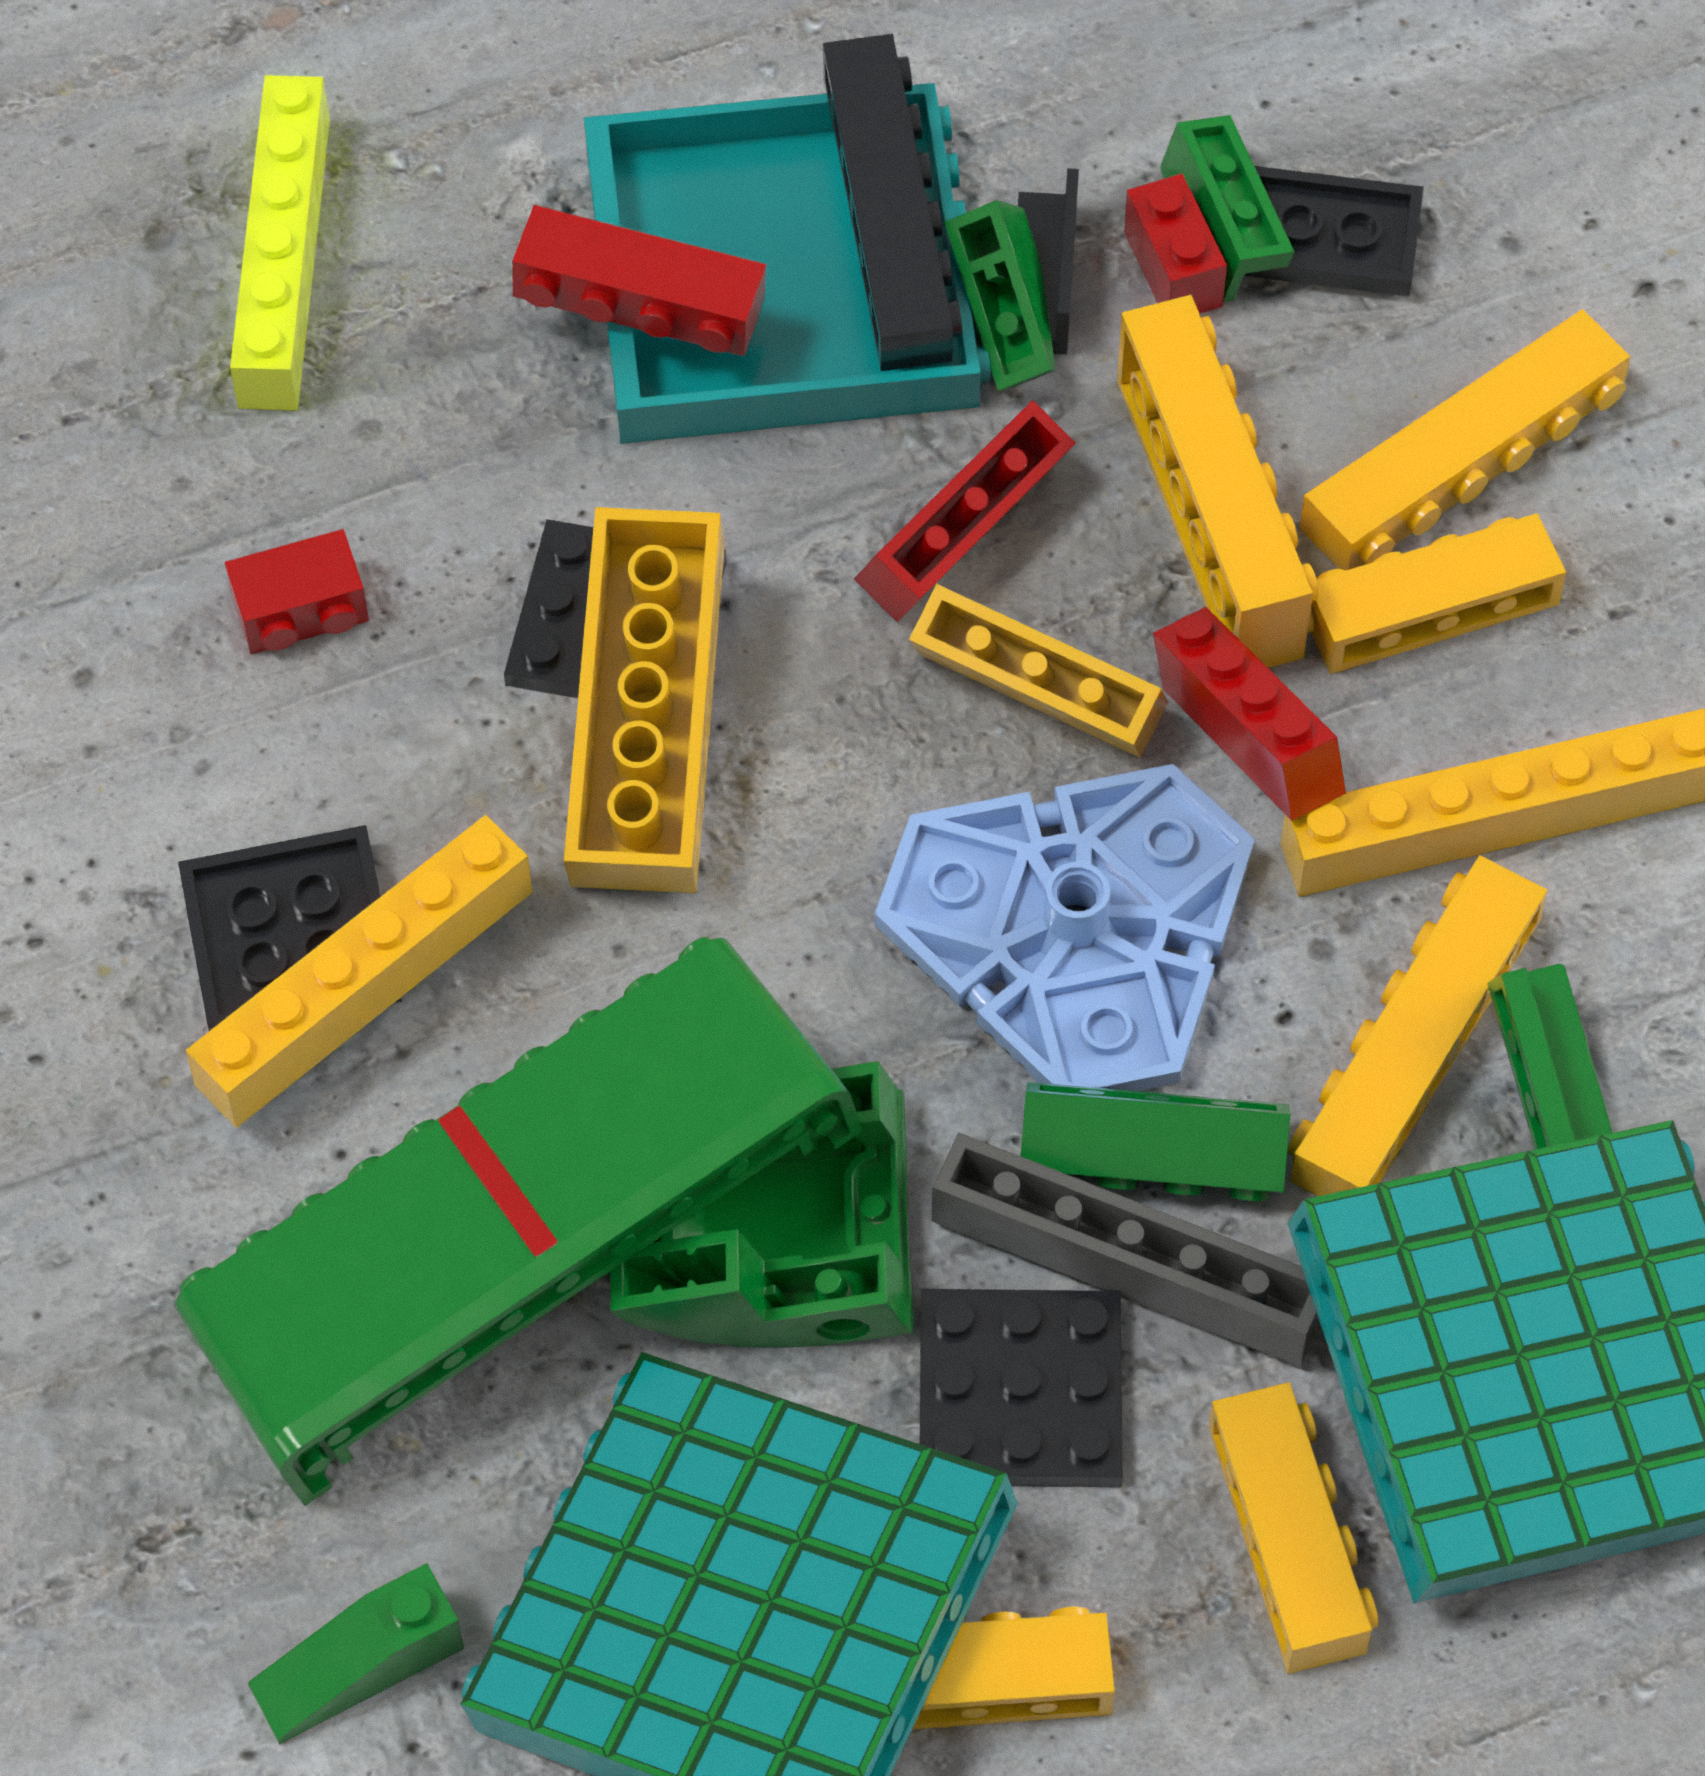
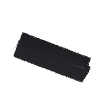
M1067 168L1065 194L1018 192V207L1024 208L1042 264L1053 353L1064 355L1068 353L1079 169Z

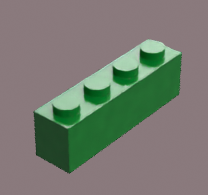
M1027 1082L1020 1156L1069 1176H1072V1174L1097 1176L1098 1185L1106 1188L1136 1189L1138 1180L1164 1182L1163 1190L1173 1194L1201 1195L1203 1194V1186L1230 1188L1229 1196L1232 1198L1265 1201L1269 1199V1191L1284 1193L1291 1116L1289 1104Z

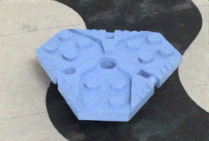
M1174 764L1054 787V800L1033 804L1030 792L911 814L875 911V926L910 960H914L918 967L926 975H929L940 989H944L958 1006L969 1005L977 1013V1024L987 1034L990 1033L994 1037V1041L1003 1049L1005 1048L1018 1064L1021 1063L1038 1083L1141 1091L1180 1082L1201 1012L1213 980L1215 964H1211L1213 956L1221 955L1237 900L1254 852L1255 838ZM1059 825L1061 834L1042 837L1041 828ZM1080 905L1086 907L1087 910L1072 911L1065 907ZM1168 946L1186 951L1187 954L1182 956L1168 952L1166 949ZM1000 980L1006 988L998 995H995L988 988Z

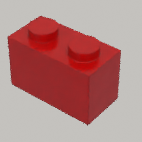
M1183 174L1128 189L1126 194L1124 234L1157 303L1192 295L1199 314L1223 307L1227 264Z
M344 529L224 562L231 596L250 655L265 650H283L297 641L325 633H343L357 624L369 621L364 587Z

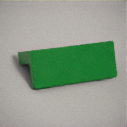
M1231 115L1177 122L1160 166L1161 173L1164 179L1183 174L1227 264L1223 302L1234 301L1245 273L1288 267L1294 250Z
M1555 964L1528 972L1526 968L1502 973L1487 983L1534 1149L1613 1133L1565 966L1563 964Z

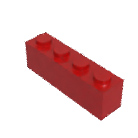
M533 205L512 260L513 297L526 300L528 303L538 307H554L582 314L596 322H613L640 329L654 337H671L698 344L706 350L718 353L729 352L745 356L765 300L766 264L538 205Z
M1032 400L869 561L854 580L898 622L1057 464L1076 442Z
M1207 607L1186 615L1178 621L1153 632L1163 690L1291 821L1346 794L1337 736Z

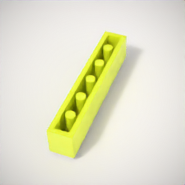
M264 76L230 363L238 409L298 411L330 125L323 77Z

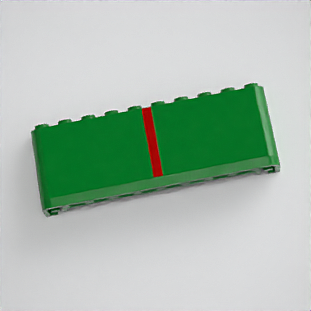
M702 937L686 946L680 953L678 960L657 974H645L634 980L626 988L622 997L604 1009L591 1010L581 1015L572 1023L568 1033L547 1047L538 1046L524 1053L516 1061L512 1070L494 1082L481 1083L471 1088L461 1097L458 1106L436 1120L429 1119L415 1125L404 1136L402 1143L381 1157L372 1156L358 1163L349 1172L346 1180L325 1194L316 1193L302 1200L294 1208L292 1216L271 1230H261L249 1235L238 1245L236 1253L215 1267H205L189 1275L180 1285V1294L175 1300V1309L275 1467L303 1505L306 1506L333 1488L325 1475L330 1462L337 1457L342 1465L348 1463L354 1457L347 1447L794 1147H797L801 1154L805 1156L814 1150L811 1138L824 1136L836 1150L863 1130L848 1090L730 942L725 938L711 940L709 937Z

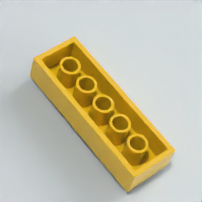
M1192 295L1122 312L1117 384L1205 606L1268 668L1304 659L1307 633L1314 630L1311 612L1312 600L1318 599L1319 596L1316 576L1309 563L1301 564L1295 550L1298 547V538L1293 519L1288 512L1281 514L1275 501V498H1277V485L1273 470L1268 462L1262 464L1259 462L1255 452L1257 437L1254 424L1248 413H1239L1235 403L1237 388L1232 370L1228 364L1220 365L1215 354L1217 339L1209 316L1200 317Z
M595 507L564 851V865L570 887L697 893L725 548L721 513Z

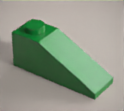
M995 200L945 221L944 223L985 351L989 353L990 368L997 390L1004 392L1056 371L1042 264L1024 208Z
M428 1563L362 1596L251 1679L248 1685L280 1745L463 1650L464 1645L459 1621Z

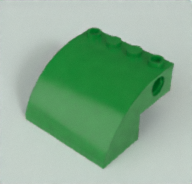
M874 1061L832 1068L851 1095L863 1130L861 1133L836 1150L824 1136L811 1138L814 1150L805 1156L801 1154L797 1147H794L610 1271L611 1312L617 1318L633 1325L668 1336L703 1343L740 1347L790 1348L826 1346L914 1333L905 1094L902 1089L898 1090L880 1062Z

